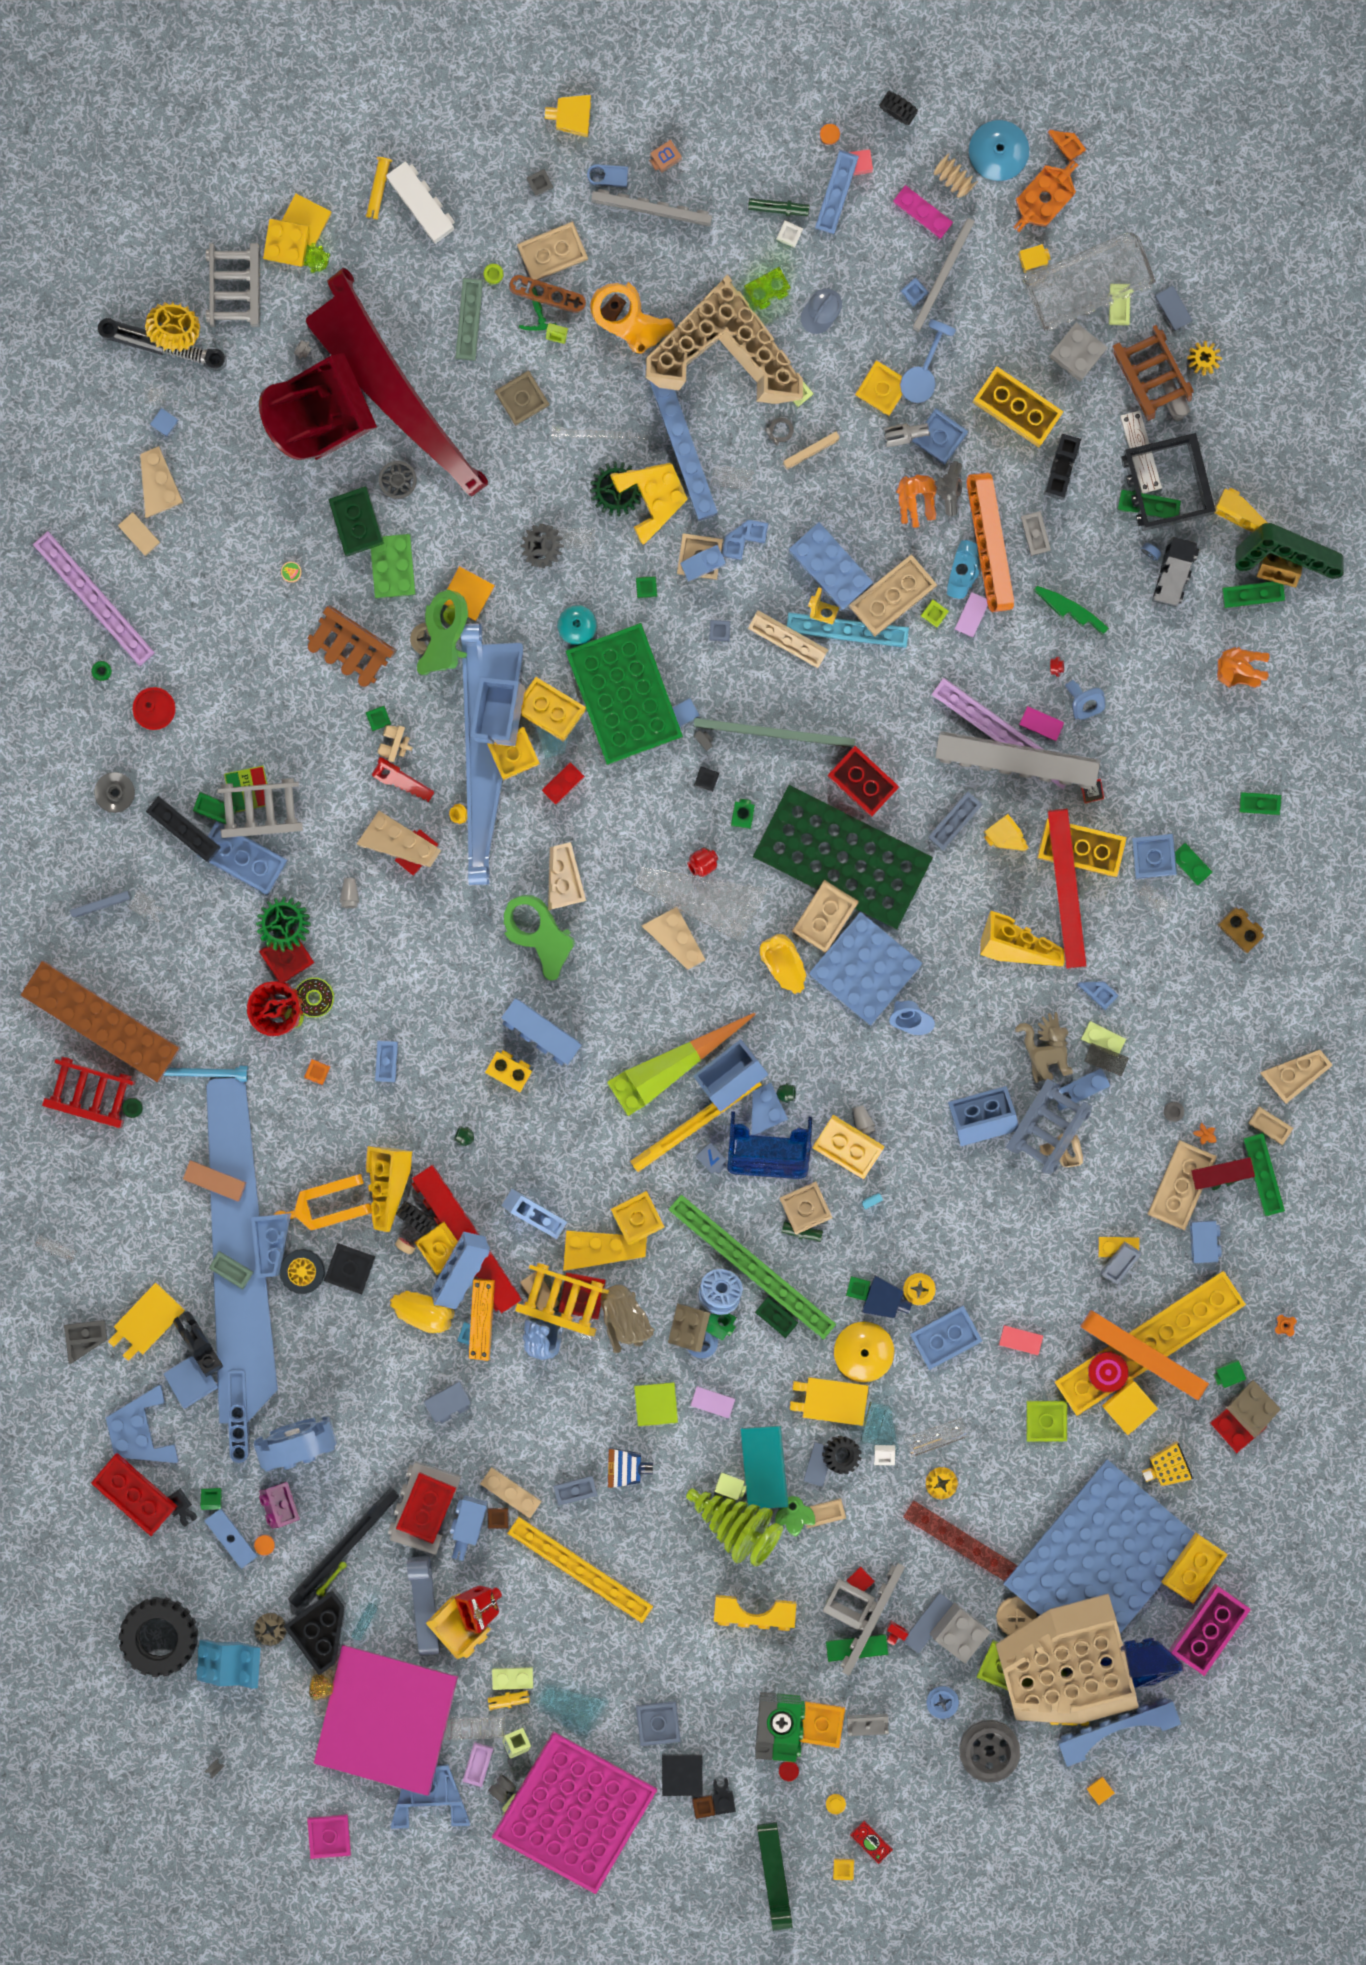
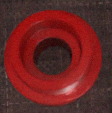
M1056 657L1050 661L1051 675L1060 677L1061 673H1064L1065 665L1064 660L1061 661L1060 657Z

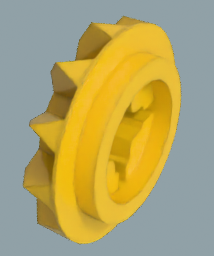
M912 1274L904 1283V1296L914 1305H925L935 1295V1283L926 1274ZM921 1280L922 1287L928 1289V1291H922L919 1298H917V1291L910 1288L918 1286Z
M938 1467L929 1472L925 1485L932 1497L942 1500L950 1498L956 1492L958 1481L952 1470L946 1467ZM938 1475L942 1480L950 1479L945 1484L946 1491L941 1487H935L938 1484Z

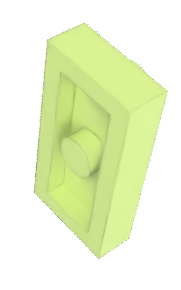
M1089 1021L1081 1037V1040L1115 1057H1118L1126 1041L1125 1038Z
M533 1667L493 1668V1690L533 1689Z

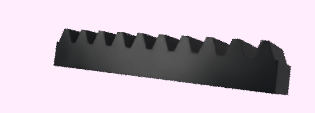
M160 796L146 810L151 817L206 862L209 863L220 850L221 846L214 842L213 839L208 837V835L197 828L196 825L191 823Z

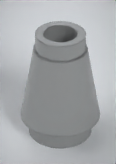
M344 878L339 901L342 908H357L359 896L356 879Z
M864 1105L852 1109L856 1129L866 1135L875 1132L874 1127L876 1125Z

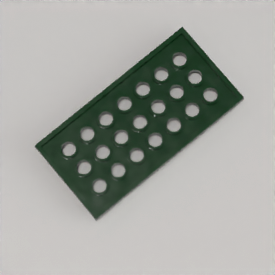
M788 785L753 855V858L817 890L824 880L859 901L855 909L896 930L933 859L932 856L791 785ZM795 806L803 808L804 813L800 818L792 815V809ZM813 815L821 817L822 823L820 826L814 827L810 824V818ZM786 824L793 825L795 829L793 835L787 836L783 833V827ZM832 824H836L840 828V832L836 836L828 833V827ZM804 833H809L812 836L811 844L804 845L801 842V836ZM854 833L857 835L858 841L855 845L847 843L846 837L848 834ZM777 842H782L785 845L784 853L777 854L774 851V845ZM823 842H827L831 847L830 852L827 854H822L819 851V845ZM872 842L875 844L876 850L873 854L865 852L864 846L866 843ZM795 851H800L803 854L802 862L795 863L792 860V854ZM845 851L849 855L846 863H840L837 860L839 852ZM889 851L893 853L894 860L891 863L883 861L882 855L884 852ZM814 860L819 861L822 865L821 870L818 872H813L810 869V863ZM862 860L867 864L864 872H858L855 869L857 861ZM905 860L912 864V869L909 872H903L900 868L901 863ZM835 869L839 872L840 877L837 881H831L828 878L830 870ZM880 869L885 873V878L882 881L874 879L873 873L875 870ZM853 878L857 881L858 886L855 890H849L846 887L848 879ZM896 878L903 882V887L900 890H894L891 886V882ZM871 887L875 890L876 895L873 899H867L864 896L866 888ZM885 897H891L894 900V905L891 908H885L882 905V900Z

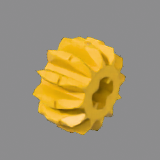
M1203 341L1201 347L1197 342L1195 343L1196 349H1189V352L1193 355L1187 356V360L1193 362L1188 366L1189 368L1197 367L1194 370L1195 374L1200 369H1202V376L1206 375V369L1210 374H1213V368L1218 369L1220 367L1215 361H1221L1222 357L1215 356L1220 352V349L1213 351L1214 343L1207 347V341ZM1200 354H1203L1204 356L1208 355V363H1206L1205 360H1200V358L1202 357V355Z

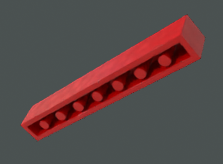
M431 1165L412 1178L414 1181L411 1183L417 1193H422L425 1198L422 1200L428 1210L432 1209L436 1214L434 1217L436 1223L440 1225L445 1222L457 1241H459L463 1232L480 1235L434 1165ZM489 1251L488 1256L481 1264L480 1271L476 1273L474 1278L477 1276L478 1279L495 1280L493 1308L496 1312L499 1310L502 1314L520 1302L522 1298L492 1252Z

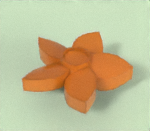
M1203 1123L1200 1124V1130L1193 1133L1201 1137L1200 1142L1202 1145L1207 1141L1210 1143H1216L1217 1141L1213 1135L1215 1128L1210 1127L1206 1129Z

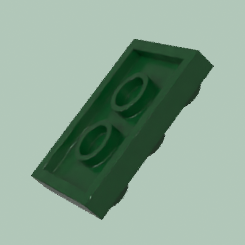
M367 486L328 499L346 557L385 544Z

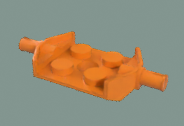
M1071 160L1065 169L1045 165L1035 179L1016 198L1015 201L1021 214V219L1013 226L1015 230L1017 229V232H1020L1029 223L1046 227L1075 195L1076 190L1070 176L1079 165L1074 160ZM1042 192L1050 194L1051 200L1044 203L1040 200L1039 196Z

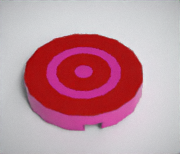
M1114 1352L1097 1354L1088 1366L1090 1382L1096 1389L1102 1392L1117 1391L1125 1385L1128 1379L1129 1369L1126 1361Z

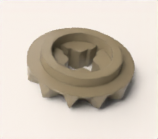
M426 623L417 625L412 630L410 636L413 649L424 655L427 645L423 641H418V639L424 637V630L431 637Z
M266 1613L260 1616L254 1627L256 1638L265 1645L279 1644L287 1632L283 1627L285 1624L284 1619L275 1613ZM267 1624L270 1626L278 1625L274 1629V1636L271 1633L263 1634L267 1629Z

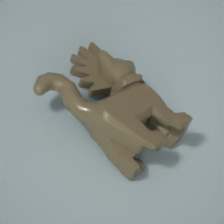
M1057 1012L1054 1013V1019L1048 1013L1049 1021L1042 1016L1045 1026L1038 1023V1026L1043 1030L1037 1032L1043 1035L1039 1037V1040L1049 1041L1048 1046L1037 1047L1034 1045V1031L1031 1025L1020 1023L1015 1028V1032H1026L1024 1042L1031 1060V1070L1035 1083L1053 1079V1074L1048 1071V1066L1052 1064L1058 1065L1063 1076L1073 1074L1072 1068L1068 1067L1066 1045L1068 1043L1065 1041V1038L1068 1036V1030L1066 1027H1059Z

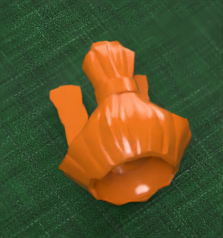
M917 474L910 478L905 476L900 480L896 493L899 494L902 524L908 523V508L912 519V527H919L916 495L920 493L923 494L925 499V516L927 520L936 519L934 497L937 492V486L933 478Z
M1233 647L1223 651L1222 656L1218 659L1217 679L1228 688L1237 684H1246L1257 688L1260 687L1261 680L1267 681L1269 677L1267 671L1254 669L1249 664L1254 660L1268 662L1270 658L1269 653L1243 650L1240 647Z

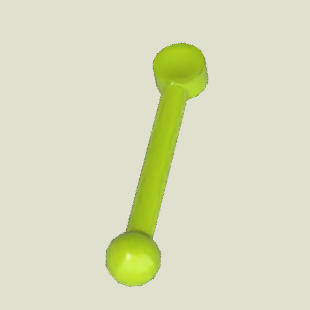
M340 1562L338 1569L323 1587L317 1589L316 1594L318 1596H323L329 1584L341 1570L347 1567L345 1562Z

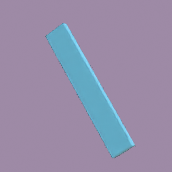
M788 613L787 627L801 635L907 647L909 627L889 625L874 637L861 621L835 618L833 625L810 618V615Z

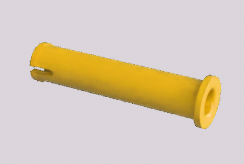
M384 157L376 158L378 163L365 217L370 218L372 211H374L372 219L378 220L387 179L386 175L388 174L389 165L392 163L391 159Z

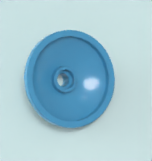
M994 120L983 124L973 134L969 144V158L974 169L984 178L992 181H1005L1017 176L1024 169L1029 158V143L1024 132L1015 124L1004 120ZM1002 145L1004 150L998 151L996 146Z

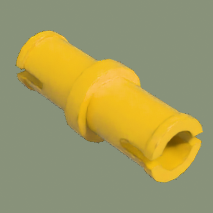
M528 1690L512 1694L506 1692L505 1695L488 1697V1703L497 1702L496 1704L488 1705L489 1709L493 1710L504 1707L510 1709L515 1705L530 1703V1698L521 1699V1697L529 1696Z

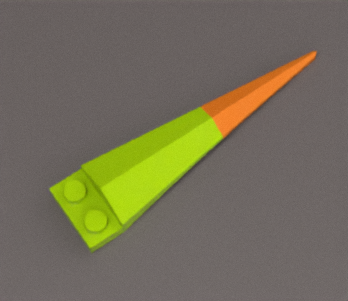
M752 1013L632 1067L607 1081L608 1086L626 1115L630 1116L646 1106L752 1019L756 1013Z

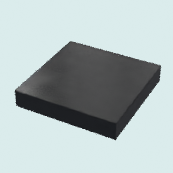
M337 1243L324 1281L362 1295L376 1256Z
M702 1754L662 1755V1796H703Z

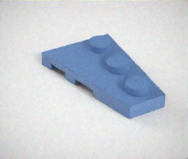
M291 1213L251 1217L257 1278L279 1276Z

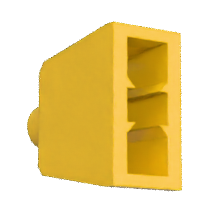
M591 95L558 98L557 108L545 107V119L556 120V130L588 137Z

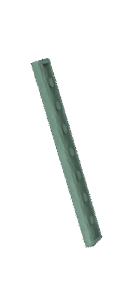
M694 718V727L851 748L855 746V739Z

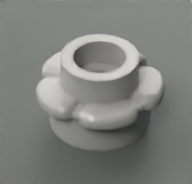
M301 340L297 345L294 354L298 356V359L308 356L311 350L309 341L306 343Z

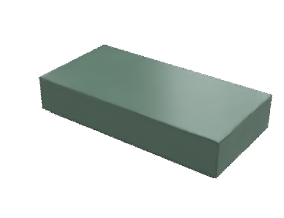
M218 1251L208 1268L241 1289L245 1288L254 1271L221 1251Z

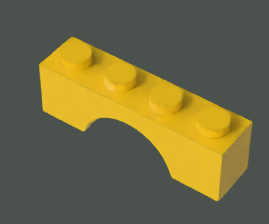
M716 1595L714 1622H718L717 1625L721 1626L738 1623V1627L749 1628L750 1625H758L759 1629H770V1626L778 1627V1630L790 1631V1628H795L797 1603L796 1601L776 1600L768 1611L762 1614H751L740 1607L736 1596Z

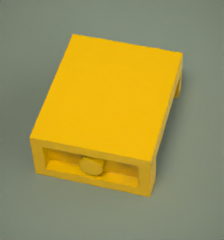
M460 1593L451 1596L426 1622L427 1626L456 1659L468 1658L475 1651L474 1647L487 1639L488 1636L486 1634L491 1630L489 1627H486L479 1634L465 1630L455 1601V1597L460 1595Z

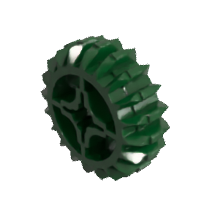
M615 461L613 462L614 468L610 469L607 463L605 464L606 471L600 467L598 470L601 475L599 476L595 473L593 475L597 482H590V485L596 486V488L590 489V493H596V495L591 499L592 501L599 500L595 505L596 508H599L601 505L604 506L602 513H605L608 508L610 509L609 516L613 515L614 510L617 511L618 517L621 516L620 510H624L625 515H628V507L634 511L636 508L633 503L638 505L641 503L637 499V497H642L641 492H638L637 483L620 492L618 499L615 491L611 490L614 487L613 482L605 487L600 486L608 475L632 470V466L629 465L626 470L624 469L625 463L622 462L620 468H617V462ZM629 491H634L630 500L621 505V496ZM601 493L613 495L615 505L607 503L602 498Z

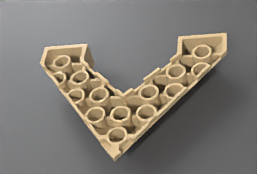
M728 274L646 358V378L659 388L679 391L686 382V366L720 340L757 382V402L779 404L803 398V378L794 371L790 365V360L776 346L774 338L756 313H753L741 292L735 289Z

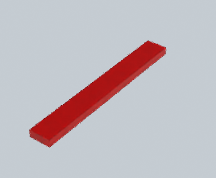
M1068 808L1048 811L1066 969L1085 967L1087 964Z

